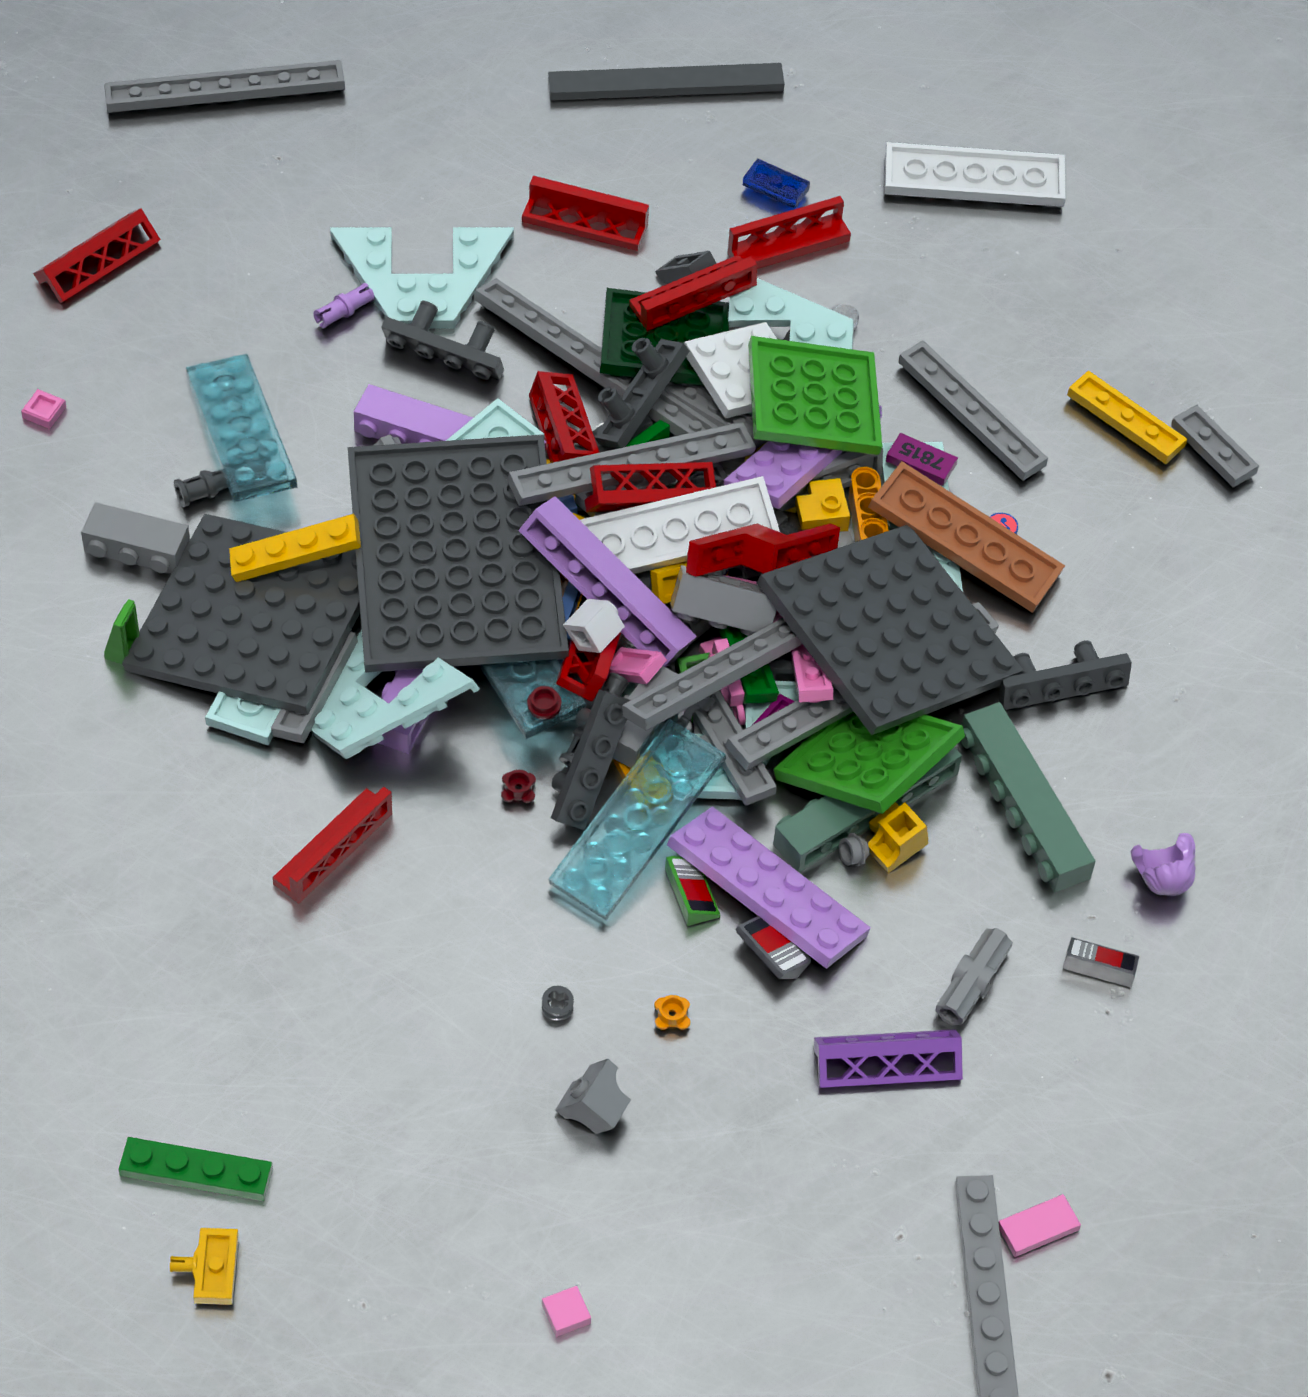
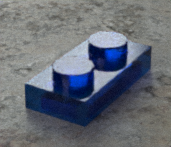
M757 158L744 175L742 185L795 209L809 191L810 181Z

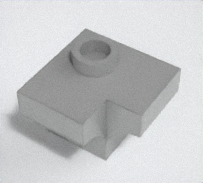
M609 1059L590 1064L583 1077L571 1083L555 1111L565 1119L581 1122L595 1134L613 1129L631 1099L617 1085L616 1072L618 1067Z

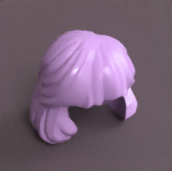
M1179 833L1176 844L1166 849L1148 850L1143 849L1138 844L1130 851L1134 864L1143 877L1145 884L1153 893L1177 896L1186 892L1193 885L1196 867L1194 861L1195 842L1191 834Z

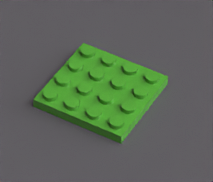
M751 336L748 349L754 439L873 455L880 454L883 446L874 352Z
M853 711L812 734L774 768V773L778 781L883 814L965 737L962 725L923 715L871 735Z

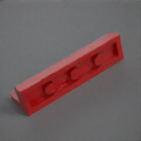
M533 176L529 184V200L522 214V222L638 251L648 227L649 205ZM535 206L549 211L548 214L543 216L532 214ZM571 215L575 216L578 221L568 223L564 222L561 217ZM599 222L605 224L607 228L599 231L592 229L590 225ZM627 229L637 233L635 238L631 239L621 236L619 232Z
M837 196L730 228L727 253L730 258L738 254L742 259L751 256L757 263V269L850 242L851 232L842 219L844 201L841 196ZM833 209V214L821 217L826 211ZM806 217V219L803 222L794 225L799 219ZM778 226L773 232L766 234L770 228ZM751 234L746 240L738 242L739 237Z
M142 208L130 212L33 274L39 284L47 281L61 303L161 239ZM141 224L149 237V240L142 244L130 241L132 229ZM124 233H126V234H125V239L119 238V236H121V235H123ZM111 241L123 244L122 255L119 259L106 256L108 243ZM129 246L135 247L133 250L128 252ZM101 248L100 254L94 253ZM87 256L99 259L97 272L93 275L81 272L84 258ZM105 261L111 263L104 267ZM77 263L76 270L70 268ZM62 272L74 275L73 286L65 293L55 278ZM80 277L87 278L79 283Z
M738 254L630 299L629 306L645 329L649 331L756 286L757 263L751 256L742 259Z
M537 371L529 398L539 429L544 433V440L547 441L546 450L550 462L554 463L600 453L573 374ZM553 384L566 385L567 390L563 391ZM564 402L568 406L572 407L574 410L569 411L560 404ZM570 422L581 430L577 432L567 424ZM578 443L587 450H576L574 444Z
M713 463L593 465L590 467L593 494L584 501L586 512H612L715 488ZM693 471L704 472L706 487L698 488L688 479ZM663 472H669L679 481L674 488L668 489L658 480ZM633 473H640L649 481L645 489H637L629 481ZM601 474H610L619 482L615 490L603 491Z
M621 632L601 653L579 651L572 639H570L568 645L569 657L567 656L563 660L556 684L592 702L607 679ZM577 653H584L589 662L582 663ZM571 673H577L584 684L568 677L567 675Z
M383 787L374 794L366 788L272 877L273 885L298 904L301 903L392 815V792Z

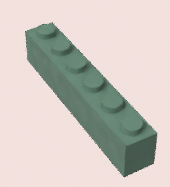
M998 702L964 714L962 726L965 737L961 740V743L966 749H970L978 772L986 776L994 799L1000 801L1006 810L1008 823L1012 828L1016 827L1022 837L1024 850L1028 855L1032 854L1035 859L1041 879L1049 883L1054 893L1090 880L1096 861L1002 704Z
M954 747L905 792L896 803L899 806L904 802L909 805L956 776L959 772L962 755ZM824 796L821 799L815 798L808 802L800 812L793 816L787 815L777 823L773 845L789 864L800 873L839 849L841 839L847 838L849 834L855 833L859 836L869 830V821L880 813L828 796Z

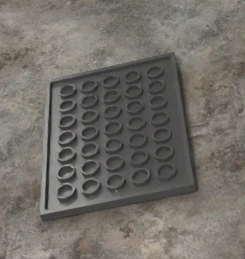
M543 434L348 447L352 513L359 522L361 548L355 549L365 673L423 669L438 657L451 666L563 659L567 656L569 657L567 632L563 626L565 615L560 572L518 531L533 511L548 500L519 506L507 482L509 472L547 464Z

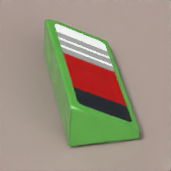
M666 857L665 871L686 925L690 926L720 918V912L705 875L683 857Z

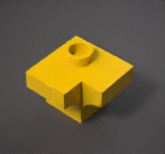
M841 479L810 481L808 483L809 495L796 496L795 501L801 529L807 530L831 523L840 527V531H848L850 513Z
M895 802L883 814L880 813L869 821V827L875 833V836L868 842L869 853L888 874L929 844L927 826L906 802L900 806Z

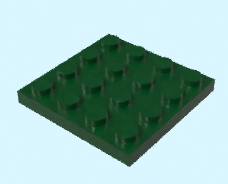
M607 288L600 373L612 376L635 377L643 366L640 359L632 351L633 343L639 338H648L652 345L656 347L660 339L684 343L688 340L729 331V303L715 302L647 331L629 306L630 299L647 292ZM687 357L669 381L676 384L685 383L704 386Z

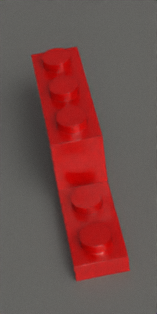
M756 523L689 541L686 573L697 577L737 565H744L764 574L837 549L840 527L830 523L786 535Z

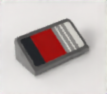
M759 916L739 925L735 929L736 933L778 979H797L811 962V958L803 950Z
M1071 937L1063 969L1131 988L1139 956Z

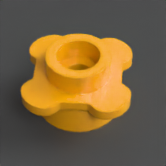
M669 995L658 998L655 1001L654 1007L658 1011L655 1025L658 1029L666 1030L668 1027H677L680 1030H685L690 1026V1019L687 1017L690 1003L686 998ZM669 1012H675L676 1014L671 1016Z

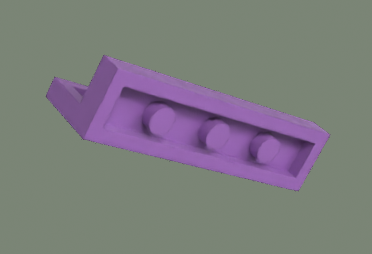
M955 1029L814 1037V1052L818 1057V1082L820 1088L963 1080L962 1037ZM953 1052L952 1071H938L930 1063L939 1053ZM930 1053L925 1059L920 1055ZM913 1054L921 1061L920 1065L912 1073H902L894 1066L903 1055ZM894 1055L890 1061L884 1057ZM878 1056L886 1064L877 1075H866L859 1068L868 1057ZM859 1057L854 1063L849 1059ZM842 1058L850 1065L849 1069L841 1077L827 1078L826 1059ZM926 1067H928L932 1072H922V1071H923ZM890 1069H892L896 1074H887V1073L889 1072ZM856 1071V1072H857L858 1074H860L861 1076H851V1075Z

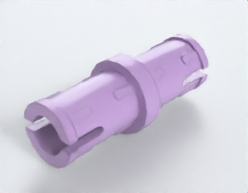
M363 283L346 294L340 293L336 295L334 301L314 310L313 315L316 323L318 324L323 320L319 326L326 328L342 317L348 318L352 316L356 309L374 301L373 290L369 288L365 291L369 285Z

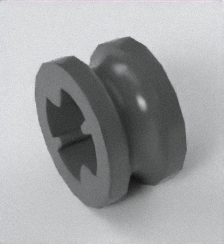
M563 986L548 988L542 997V1011L544 1015L555 1021L564 1020L571 1015L574 1005V997L571 991ZM555 998L557 1001L564 999V1008L560 1009L558 1006L551 1008L552 999Z

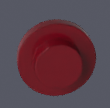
M549 686L537 687L527 700L529 712L539 719L553 718L560 712L562 706L560 695Z

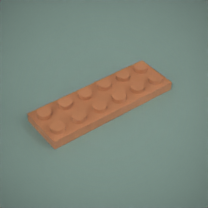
M902 461L875 494L868 508L898 527L908 525L916 532L924 544L1032 613L1065 567L1061 562Z

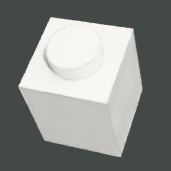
M587 599L563 624L579 651L601 653L625 627L618 616L617 608L610 601Z

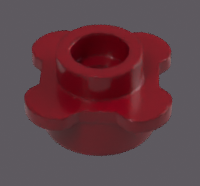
M513 770L502 776L505 788L501 792V797L505 802L522 800L525 803H530L535 799V793L532 791V788L536 783V777L533 774L524 770Z

